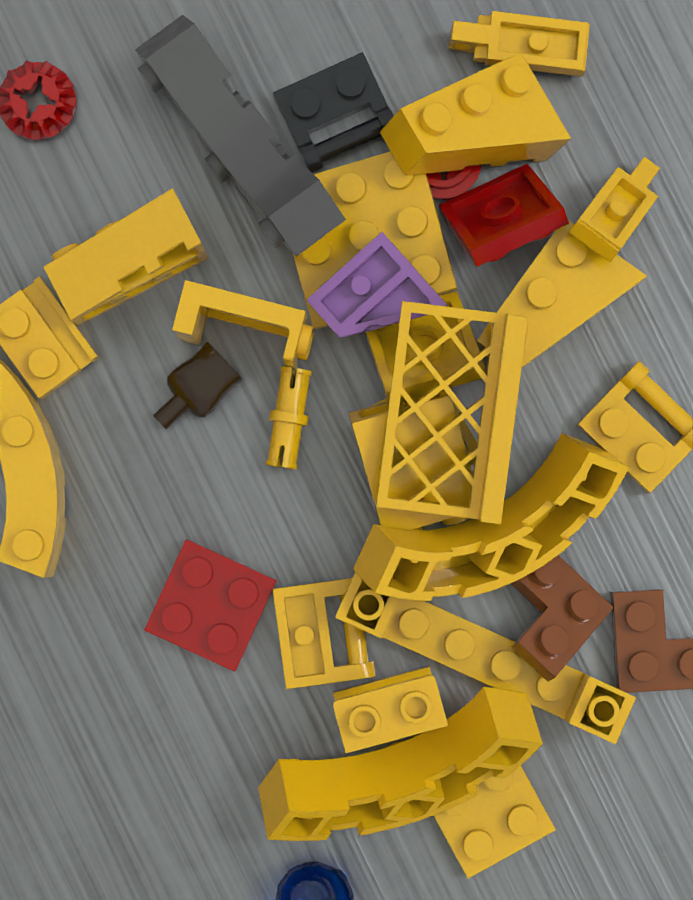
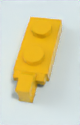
M492 11L491 15H479L477 23L453 21L450 30L449 49L474 53L473 61L490 66L521 52L532 71L582 77L586 68L590 24L588 22Z
M645 156L631 175L617 167L569 233L582 241L589 249L598 253L608 262H611L658 198V195L648 189L647 186L660 167Z

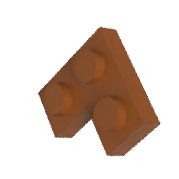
M557 555L541 568L510 583L540 611V614L511 647L549 682L560 673L614 607Z
M663 590L610 592L611 605L614 607L611 611L616 688L626 693L693 689V637L666 639Z

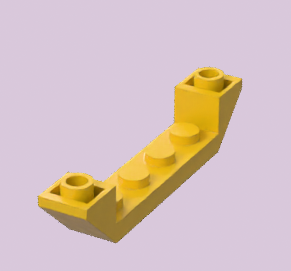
M356 572L335 618L379 638L383 637L489 686L527 693L531 705L554 714L569 724L614 744L617 743L636 700L635 696L568 665H565L554 679L547 682L511 647L515 641L426 601L398 599L374 593Z

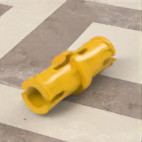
M281 366L275 410H270L269 421H273V427L265 465L280 468L284 449L282 467L297 470L302 426L308 425L309 416L304 415L312 371L297 368L296 372L292 367ZM295 372H296L295 386H294V388H293L294 377H295Z

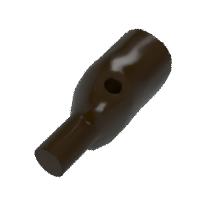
M207 342L196 354L181 363L169 374L167 385L174 396L153 416L165 429L169 428L187 410L197 417L205 418L243 379L217 350Z

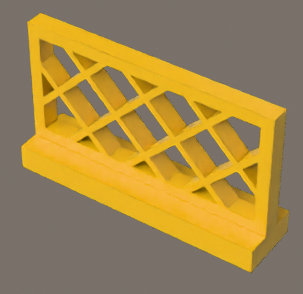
M407 301L401 302L376 507L478 519L480 522L501 524L528 325L527 316ZM411 313L433 315L446 333L421 351L409 336ZM442 317L462 320L450 328ZM472 320L492 323L490 345L472 357L455 333ZM450 338L468 362L443 380L426 356ZM408 343L416 353V356L405 364ZM488 355L485 374L478 365V362ZM421 360L439 384L414 403L402 387L403 375ZM473 367L485 383L484 392L481 398L466 409L448 385ZM444 390L461 413L436 431L419 408L440 391ZM402 395L410 407L398 415ZM481 407L480 423L478 425L470 414ZM415 412L432 436L408 454L395 438L396 430L400 422ZM466 418L478 433L477 445L459 460L442 439V436ZM438 441L455 464L430 482L413 459L434 442ZM395 446L403 458L392 466ZM475 457L473 476H471L464 465ZM408 463L425 484V487L409 499L388 497L390 477ZM460 470L471 484L469 506L447 504L435 488L456 471ZM431 492L439 503L421 501L420 499Z

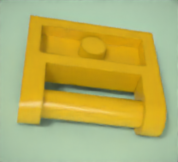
M639 360L576 426L598 447L629 466L630 468L626 474L648 494L693 449V418L647 375L650 370ZM632 389L640 394L682 434L674 445L668 442L623 399Z
M352 578L273 589L286 689L376 676L374 661L368 660L365 631L346 622H343L349 664L334 666L325 597L340 595V602H342Z

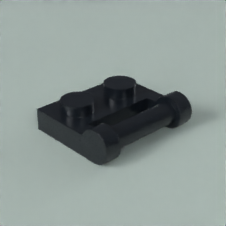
M363 52L273 92L274 99L302 160L311 173L323 168V162L382 136L380 131L394 116L384 99ZM369 107L375 117L315 145L309 134Z

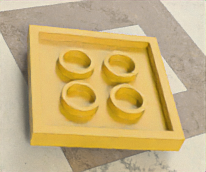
M391 151L314 174L346 220L298 256L293 254L311 323L314 326L313 329L319 330L329 327V325L308 303L307 299L381 232L389 238L438 295L458 290L427 174L405 176Z

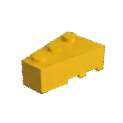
M521 52L400 108L380 131L405 176L463 170L466 166L490 164L493 167L506 165L510 161L532 159V162L547 161L571 139Z
M172 188L123 219L104 226L96 232L95 236L80 245L74 243L56 251L51 256L53 261L43 268L70 320L79 326L209 259Z
M568 220L569 224L555 230L497 311V313L528 317L522 368L637 286L647 275L619 255H616L611 262H608L598 253L589 249L582 241L569 233L575 224ZM492 323L487 325L476 341L480 352L490 345Z

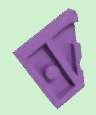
M383 232L376 236L307 299L308 303L338 337L342 339L398 324L402 301L448 307ZM411 313V320L427 315Z

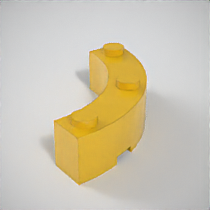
M0 359V462L6 490V521L0 545V562L42 578H49L54 576L62 550L66 527L65 475L60 452L51 426L39 403L20 377Z
M561 433L553 450L542 466L528 482L504 501L501 524L471 519L460 524L432 530H401L373 524L353 570L374 593L398 599L431 601L433 597L455 594L465 598L496 590L541 568L573 543L569 538L581 528L588 518L596 519L619 488L630 467L600 447Z
M483 687L472 700L447 719L448 726L423 732L408 740L395 742L386 748L355 756L322 760L278 759L258 787L267 840H327L331 835V830L357 827L359 836L426 819L470 800L478 795L476 789L478 784L493 775L495 778L504 779L527 761L543 745L528 694L496 687Z

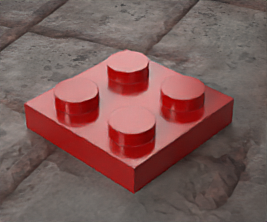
M528 164L438 205L444 222L476 267L487 262L497 261L508 252L533 240L544 239L553 231L569 224L564 207Z
M186 539L144 631L235 672L277 580Z

